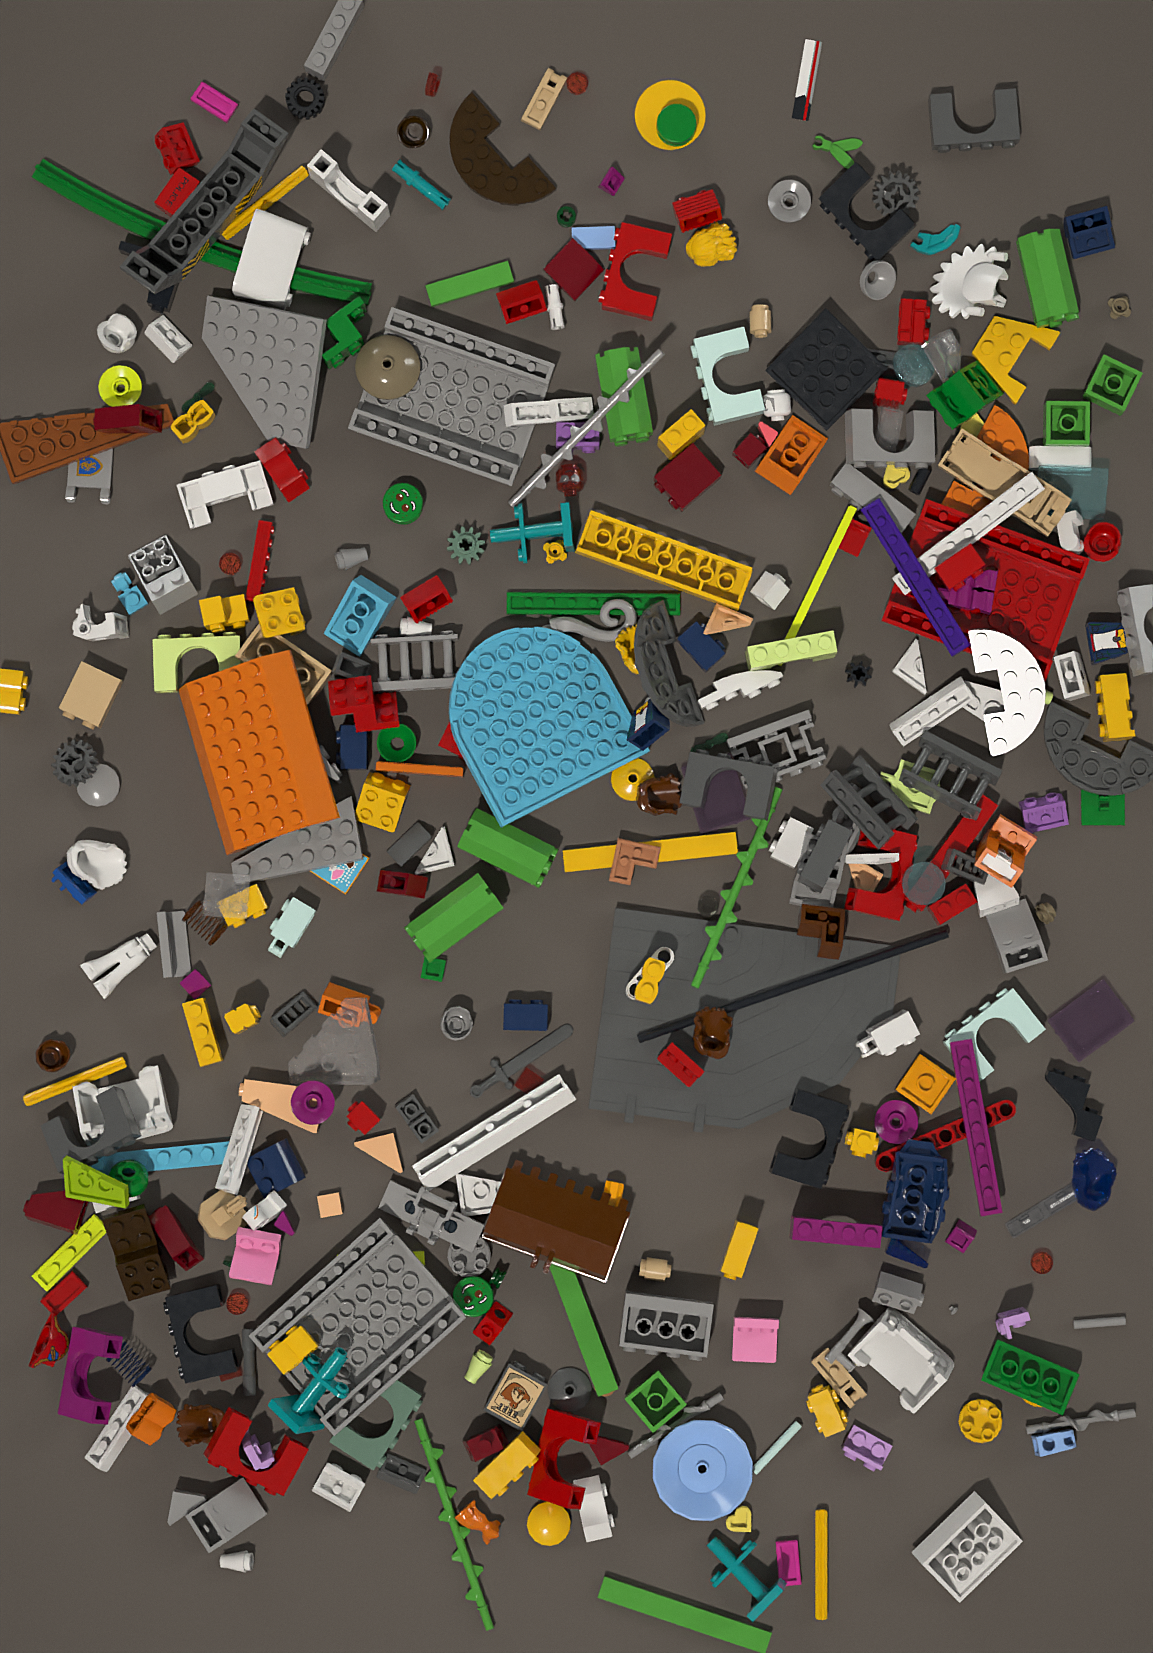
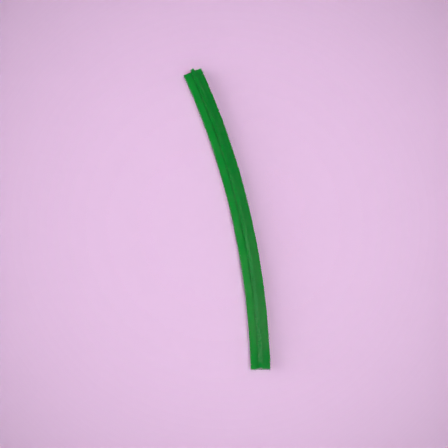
M42 159L39 165L35 166L36 170L31 176L34 180L73 203L150 241L166 224V222L102 193ZM215 242L200 261L236 273L242 251ZM298 267L295 268L290 284V289L345 302H352L360 296L367 306L369 305L372 283L332 276Z

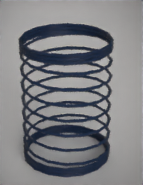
M126 1341L122 1343L121 1351L126 1348ZM107 1358L106 1360L110 1362L113 1358ZM131 1358L118 1371V1373L128 1365L127 1363L131 1360ZM120 1362V1363L115 1367V1369L118 1368L122 1363ZM132 1364L126 1369V1371L121 1376H123L127 1371H129L133 1367ZM150 1365L144 1368L146 1370L132 1383V1388L152 1370V1367H149ZM135 1369L134 1371L132 1370V1371L127 1375V1377L125 1378V1380H126L132 1373H134L137 1369ZM133 1376V1377L128 1381V1383L131 1382L135 1377Z

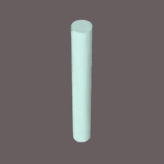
M797 1421L753 1465V1472L756 1475L801 1429L802 1426Z

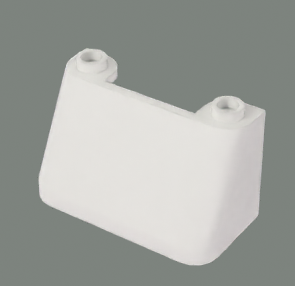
M256 209L232 286L235 298L284 311L286 306L290 307L293 294H290V284L301 248L304 245H308L311 238L308 227Z
M158 1065L144 1067L139 1072V1079L100 1089H97L90 1082H82L78 1086L73 1087L80 1133L87 1147L95 1144L104 1131V1117L96 1096L113 1086L121 1088L125 1092L142 1135L137 1139L165 1133L173 1128Z
M889 1307L877 1319L848 1354L856 1366L865 1367L870 1364L901 1392L899 1398L902 1407L910 1410L913 1414L948 1380L954 1368L953 1360L940 1347L892 1307Z

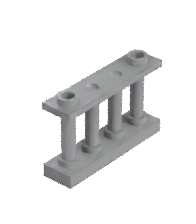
M441 631L440 635L388 638V635L383 634L375 635V639H370L372 646L378 645L380 678H378V682H373L374 693L451 689L456 675L453 674L452 641H458V634H453V631ZM430 642H443L445 671L443 678L434 679V675H432ZM421 643L423 667L421 680H412L410 676L408 644ZM400 644L401 677H399V681H391V678H388L387 645Z

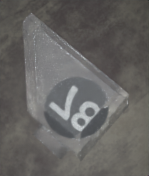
M951 329L936 334L922 345L942 383L946 382L960 370L961 346Z

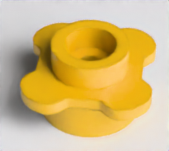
M557 540L553 543L544 544L543 550L546 551V561L549 564H553L557 560L564 561L567 558V554L563 549V541Z

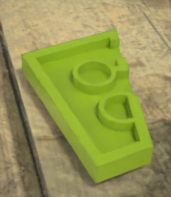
M67 1155L63 1159L66 1197L127 1208L129 1205L128 1185Z

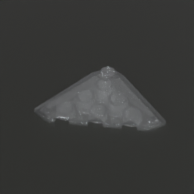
M345 998L340 1003L342 1007L337 1013H332L321 1025V1031L316 1036L312 1035L302 1046L304 1050L298 1057L294 1056L288 1062L290 1084L319 1081L326 1085H372L380 1080L379 1055L367 998Z

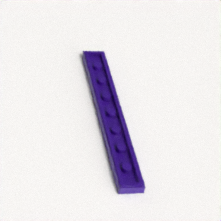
M878 498L862 508V513L951 656L953 657L971 646L881 500Z

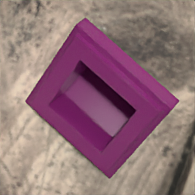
M610 167L598 188L614 196L625 178L614 167Z

